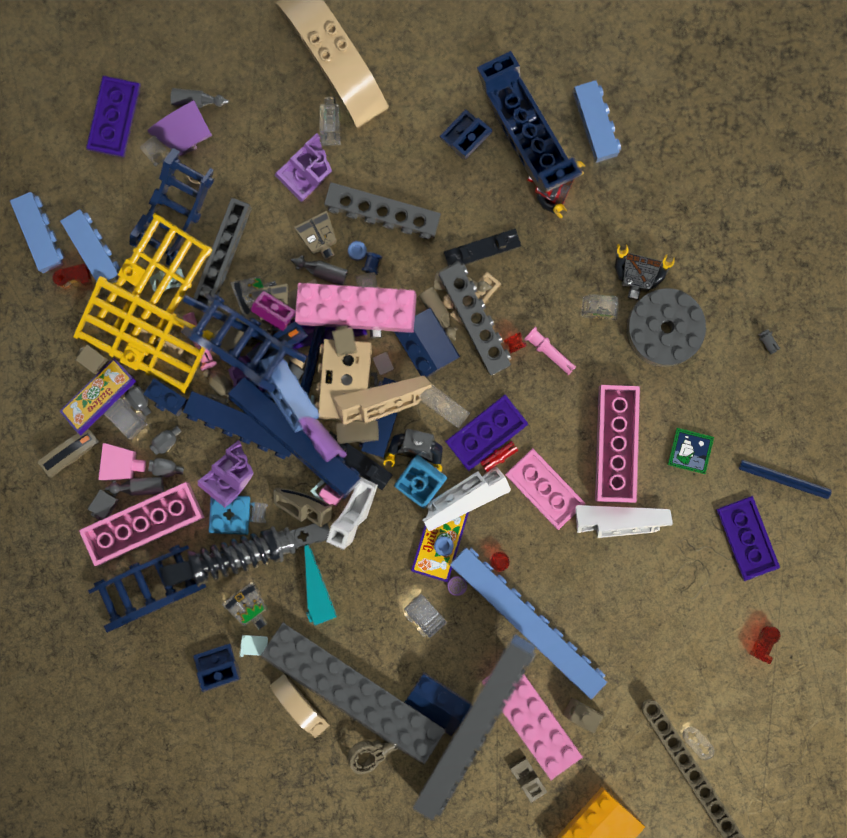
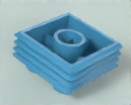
M416 455L394 484V487L424 509L446 481L447 476L419 455Z
M237 496L226 508L211 497L209 533L247 535L249 533L250 497ZM229 509L234 513V517H231L230 520L225 516Z

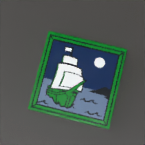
M676 428L667 465L706 474L714 437Z

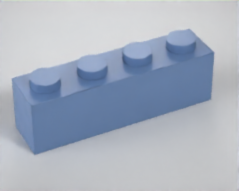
M597 80L575 86L573 94L595 163L618 156L621 145L619 140L615 139L613 133L615 132L614 123L609 121L607 115L609 114V108L602 99V96H604L602 86L598 85Z
M29 192L10 200L38 271L45 273L64 265L62 261L64 259L63 252L60 248L57 249L55 244L57 238L53 230L50 231L48 227L50 221L47 214H43L41 210L43 204L40 197Z
M79 209L62 219L60 222L96 282L100 276L106 278L110 283L118 280L119 276L117 274L121 267L117 261H112L110 257L112 255L111 250L107 245L103 246L100 241L103 237L97 228L93 229L91 225L93 221L90 215Z
M275 355L261 360L257 367V372L260 374L264 373ZM282 359L271 376L272 380L270 382L276 388L272 393H269L293 431L297 432L303 430L299 423L302 417L318 419L319 413L308 398L306 391L300 386L297 377L289 369L287 362Z

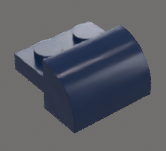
M465 109L440 135V139L451 147L456 155L466 160L492 133V129Z
M230 643L193 656L202 692L241 680L240 669Z

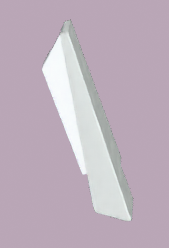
M497 466L492 468L483 477L477 471L429 502L427 507L429 512L427 517L423 518L428 531H431L510 492L511 488L506 477Z
M576 506L577 533L596 530L597 538L653 533L659 531L660 526L673 525L669 509Z

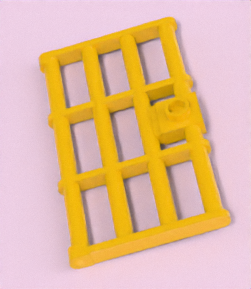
M154 213L150 225L137 247L133 248L132 256L124 262L117 274L119 278L113 284L131 293L123 287L124 283L128 281L136 286L131 294L140 296L157 267L165 272V275L149 303L156 306L173 277L182 283L166 310L173 314L187 289L191 288L192 281L206 257L210 256L213 249ZM161 222L169 227V230L153 258H151L143 251ZM178 233L186 239L170 267L167 268L159 263L175 234ZM193 243L202 250L184 279L175 272ZM140 257L149 262L146 269L137 264ZM110 292L106 302L113 304L117 295ZM127 301L122 310L128 313L132 302ZM101 308L97 316L94 317L103 321L108 311ZM144 309L139 319L146 322L152 312ZM118 317L113 326L120 329L124 319ZM160 317L161 320L157 328L164 330L169 321ZM135 325L130 335L137 338L142 328ZM152 334L147 344L154 347L159 337ZM146 352V356L150 357L151 354Z
M100 276L73 338H79L109 353V356L121 359L120 363L136 371L140 369L146 372V375H152L185 394L206 349L204 347L198 349L169 333L173 324L181 328L187 326L190 329L196 326L177 317V314H171L141 299V296L137 294L135 296ZM101 287L132 302L128 313L98 298ZM95 304L124 319L121 329L90 315L93 305ZM138 305L168 320L165 331L133 316L136 306ZM86 321L116 336L113 346L82 332ZM129 322L160 337L161 340L157 348L125 333ZM208 330L202 331V336L209 340L213 338L214 333ZM121 340L128 342L124 352L118 350ZM167 341L197 356L193 366L161 351L165 342ZM146 352L153 355L149 365L142 362ZM160 358L189 373L185 383L155 369L154 366L157 359Z

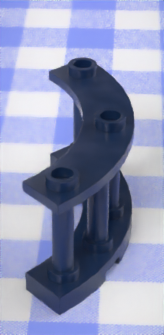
M172 148L163 161L159 177L162 180L160 188H156L148 203L152 206L147 215L142 214L140 220L130 233L129 245L137 247L153 219V214H157L161 205H166L188 217L182 230L189 234L193 224H196L201 217L199 212L208 189L211 188L214 182V178H212L214 170L210 168L204 176L180 163L178 159L180 151ZM179 170L199 181V191L177 180L176 176H174L175 171ZM169 186H174L196 198L192 210L168 198L166 193ZM161 222L159 223L158 226L167 231L169 230V227L162 224ZM178 233L175 234L178 238L171 248L168 246L165 251L167 254L166 264L168 266L174 260L186 239ZM151 237L148 244L158 249L161 242Z
M206 293L204 296L212 303L196 327L190 329L184 326L181 333L208 351L211 350L221 356V359L233 367L239 368L243 371L244 375L257 385L272 393L276 386L270 382L272 380L271 376L285 354L288 352L295 357L298 354L292 350L293 345L286 340L281 342L261 328L259 321L254 318L249 320L224 304L225 300L216 294L211 296ZM219 306L230 314L216 336L209 340L202 336V331ZM238 318L249 326L234 349L228 352L220 347V342L235 319ZM256 330L264 335L266 339L251 362L245 364L239 359V354ZM273 342L280 349L266 371L260 374L257 372V365Z
M179 545L168 549L170 553L142 565L139 562L129 566V571L106 582L102 579L93 583L95 587L88 590L89 594L99 591L110 615V623L104 625L106 633L206 588L205 584L198 587L192 579L186 580L185 588L178 592L176 588L173 589V586H164L160 568L164 566L161 561L174 556L177 564L184 562L181 552L189 549L188 545L181 548ZM155 565L166 590V597L158 601L152 597L141 570ZM134 574L146 601L144 602L145 607L138 610L136 607H133L121 579ZM113 583L126 609V615L123 617L117 614L106 589L107 586Z

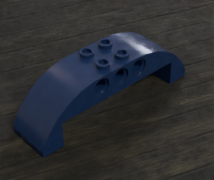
M512 51L478 66L477 71L492 110L522 165L536 186L541 191L548 192L581 176L582 171L574 157L568 159L524 84L520 74V65Z

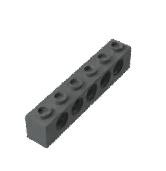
M330 182L324 203L325 208H328L327 211L331 213H346V216L352 219H357V217L364 218V221L367 223L375 224V222H378L388 229L396 227L405 234L417 233L419 237L430 240V237L435 238L441 213L332 182ZM343 198H349L351 200V203L348 206H343L340 204ZM362 203H367L369 205V209L367 211H361L359 210V205ZM380 208H385L388 213L385 216H379L377 211ZM399 213L406 216V219L402 222L395 219V216ZM417 218L424 221L423 226H415L414 220Z
M234 198L230 200L212 247L213 251L207 260L193 297L208 306L212 302L204 295L208 293L211 296H214V294L219 296L252 208L250 204Z
M457 261L437 271L488 374L493 375L511 366L509 360L512 358L508 350L502 348L500 343L503 340L498 332H494L492 326L495 324L490 315L486 316L483 310L486 306L481 298H477L475 294L477 288L473 281L469 282L466 276L469 273L464 263L460 264ZM457 278L463 280V286L459 289L454 287V281ZM470 295L472 298L471 304L464 306L463 298ZM479 313L480 320L473 323L471 321L472 314ZM482 330H488V338L482 340L480 338V332ZM491 347L497 348L495 356H489L488 354Z

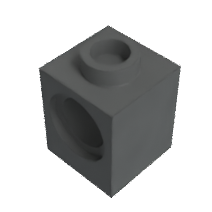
M100 489L88 510L92 512L91 516L101 521L102 518L106 519L111 515L120 499Z

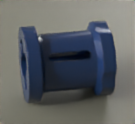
M367 252L365 266L362 267L361 271L371 275H378L377 268L379 261L382 260V256Z

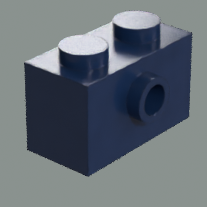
M156 379L152 380L143 394L156 402L154 405L156 408L163 412L166 409L176 416H180L188 399Z

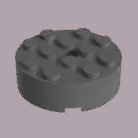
M670 288L658 289L646 294L632 308L627 319V339L634 353L646 363L661 367L675 366L691 358L700 349L706 334L705 316L700 305L685 292ZM662 324L669 325V333L662 331Z

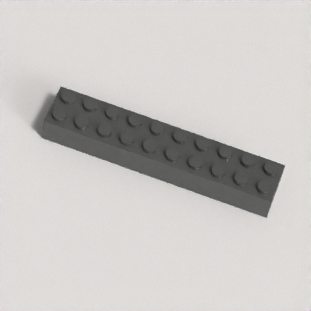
M284 623L281 624L261 654L260 658L421 765L426 763L446 731Z
M515 634L413 806L414 810L432 821L436 815L438 817L441 816L458 784H460L478 752L475 750L479 751L487 738L484 733L489 735L497 721L494 717L499 718L507 704L504 700L508 702L516 689V686L513 684H519L526 672L523 669L524 666L528 668L536 653L533 651L536 646Z

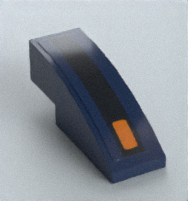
M296 322L288 325L284 331L280 330L273 335L281 342L286 340L293 347L308 337L302 326ZM262 343L247 353L250 360L253 359ZM270 346L261 360L276 355L279 350Z

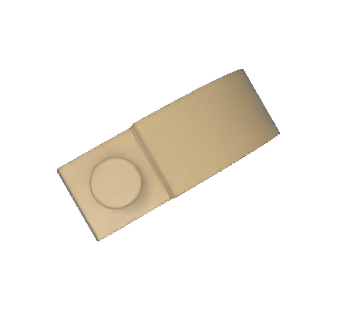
M286 674L280 676L270 685V688L283 707L307 733L309 732L316 738L330 726L328 721L310 705L296 684Z

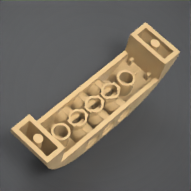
M279 0L275 3L285 20L288 19L335 90L356 128H359L388 109L387 102L370 70L323 0Z

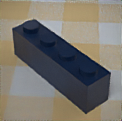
M384 377L383 381H379L378 386L398 381ZM398 412L373 420L378 421L379 440L360 442L359 446L362 447V452L384 458Z

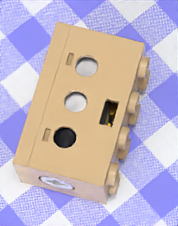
M324 339V344L320 345V355L323 357V363H319L318 375L322 377L321 383H317V394L320 395V402H316L320 419L341 421L334 397L369 389L372 356L371 343L355 342L357 353L338 357L335 341ZM360 417V418L354 420L353 422L363 421V420H362L361 417Z

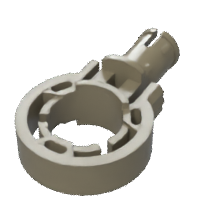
M379 740L374 742L361 741L349 750L347 762L355 773L366 774L373 771L380 762L384 761L387 754L398 749L387 741L383 743ZM364 752H369L370 755L367 761L362 762L360 765L357 762L359 758L358 753L361 755Z

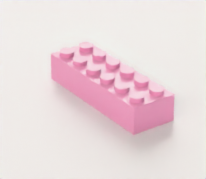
M298 283L295 322L299 325L348 326V328L413 333L417 294L414 290Z
M599 386L595 501L637 502L640 386Z
M185 482L83 528L79 532L94 566H99L205 517L190 483Z
M523 675L518 685L513 684L516 686V689L508 702L504 700L507 704L502 712L550 780H552L580 760L582 755L529 680ZM488 676L487 678H485V679L482 681V683H483L484 686H485V684H486V682L488 681V679H489L490 676Z

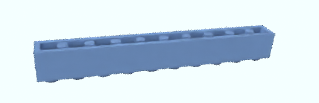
M464 548L449 565L525 638L536 646L588 698L593 699L607 683L603 679L605 674L598 668L594 670L590 666L592 662L586 656L582 655L580 657L575 652L577 648L570 641L566 643L561 639L563 634L556 628L552 630L548 626L549 621L544 616L540 615L538 617L533 612L535 608L528 601L524 603L519 599L521 594L514 588L510 590L505 585L507 581L501 575L496 577L491 572L493 568L486 561L482 563L477 559L479 557L477 552L472 548L469 550Z

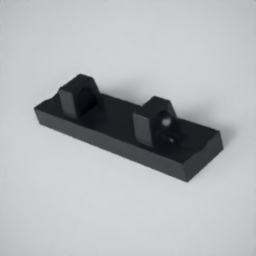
M515 228L444 251L443 253L448 266L457 261L460 264L468 265L521 248L522 245Z
M330 431L329 433L337 442V435ZM338 443L347 454L343 458L344 464L349 468L353 467L362 477L377 484L378 488L383 490L393 474L350 444Z

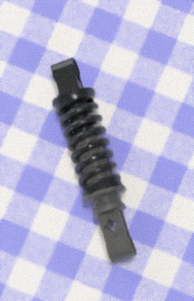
M313 523L291 531L286 527L280 532H277L274 526L269 529L262 530L260 538L255 533H252L249 537L250 541L245 536H241L240 544L235 539L230 540V546L226 542H221L220 552L215 545H211L209 548L210 555L205 548H201L199 553L189 550L188 561L160 568L164 586L169 587L194 578L195 583L199 587L202 584L208 583V573H211L214 580H218V570H221L224 577H228L229 567H231L234 574H238L239 567L242 566L246 572L249 570V564L252 563L256 569L259 567V561L261 560L267 566L269 564L268 558L276 563L283 562L284 555L288 553L294 554L295 548L326 541L330 532L329 526L326 523L319 527ZM300 532H302L303 535L307 534L305 542H303L302 539H298Z

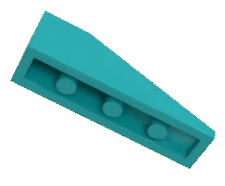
M309 544L305 546L307 606L309 610L306 614L309 622H313L316 626L336 618L337 614Z

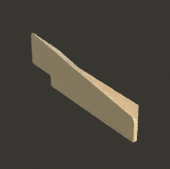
M420 376L335 396L334 402L343 425L360 417L364 423L417 405L421 401L420 395L424 390L430 389L432 384L425 376Z

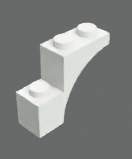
M361 477L360 483L355 487L345 509L332 524L327 542L342 549H345L353 542L358 525L368 516L378 487L377 484Z

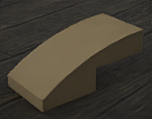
M356 421L343 425V423L336 424L337 443L343 444L357 441L362 443L379 440L378 421L367 423Z
M525 756L509 766L530 802L547 793Z

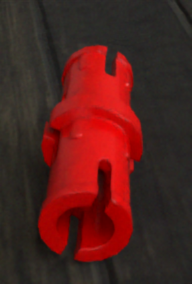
M510 441L500 450L496 449L493 451L494 454L481 461L480 463L484 470L488 472L497 464L504 463L506 458L518 452L516 446L512 448L515 444Z

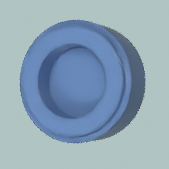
M354 241L349 245L348 255L352 260L361 261L366 257L367 249L362 242Z
M446 536L439 537L434 543L435 551L442 556L449 555L454 547L452 540Z

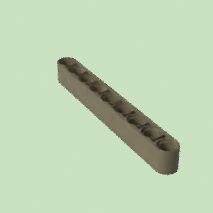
M652 699L645 700L641 705L642 713L722 838H745L661 706ZM650 704H654L656 707L655 712L652 714L647 713V706ZM660 721L666 722V727L663 730L657 729V724ZM675 737L677 739L676 745L668 746V740ZM687 754L686 762L679 763V756ZM691 771L698 772L696 779H689ZM707 787L708 794L700 796V790ZM713 804H718V811L712 813L710 811L711 806ZM723 821L730 822L727 829H721Z

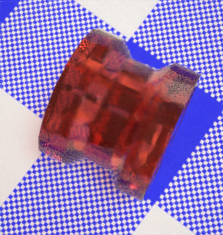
M521 332L504 340V343L509 346L510 354L527 347L526 342H523L521 339Z
M496 552L490 558V565L496 571H504L509 566V557L503 552Z

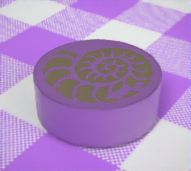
M459 576L452 577L448 582L449 592L455 596L465 593L467 589L466 581Z

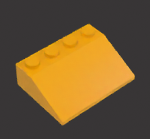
M601 787L556 838H636L645 826L606 789Z

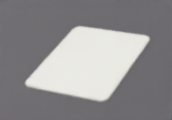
M386 352L373 358L380 375L394 369Z

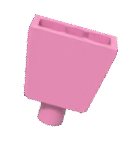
M103 443L98 480L133 479L134 471H145L146 461L136 460V452Z

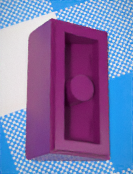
M265 291L258 296L251 308L253 313L281 331H284L296 313L295 310Z

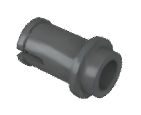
M767 329L759 334V341L762 340L771 355L779 350L780 347L772 336L773 332Z

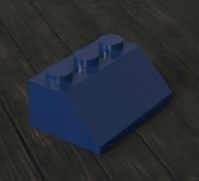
M431 308L415 316L413 333L394 331L420 376L427 378L460 358L459 353Z
M425 672L422 673L404 701L405 704L446 730L445 733L450 736L461 725L473 706L471 702Z

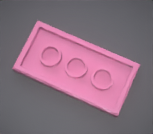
M533 448L505 474L557 530L576 514L577 505L586 504Z

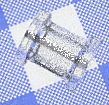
M251 502L253 507L252 516L249 518V521L266 523L265 512L268 504Z

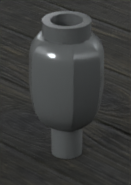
M133 384L126 391L125 398L135 410H141L146 417L151 413L148 407V398L143 395L144 391L140 386Z
M176 426L172 430L160 432L152 439L149 448L155 455L167 452L175 444L176 436L182 431Z
M156 458L150 460L148 471L152 472L155 476L171 477L175 474L183 475L184 467L176 466L173 461L168 459Z

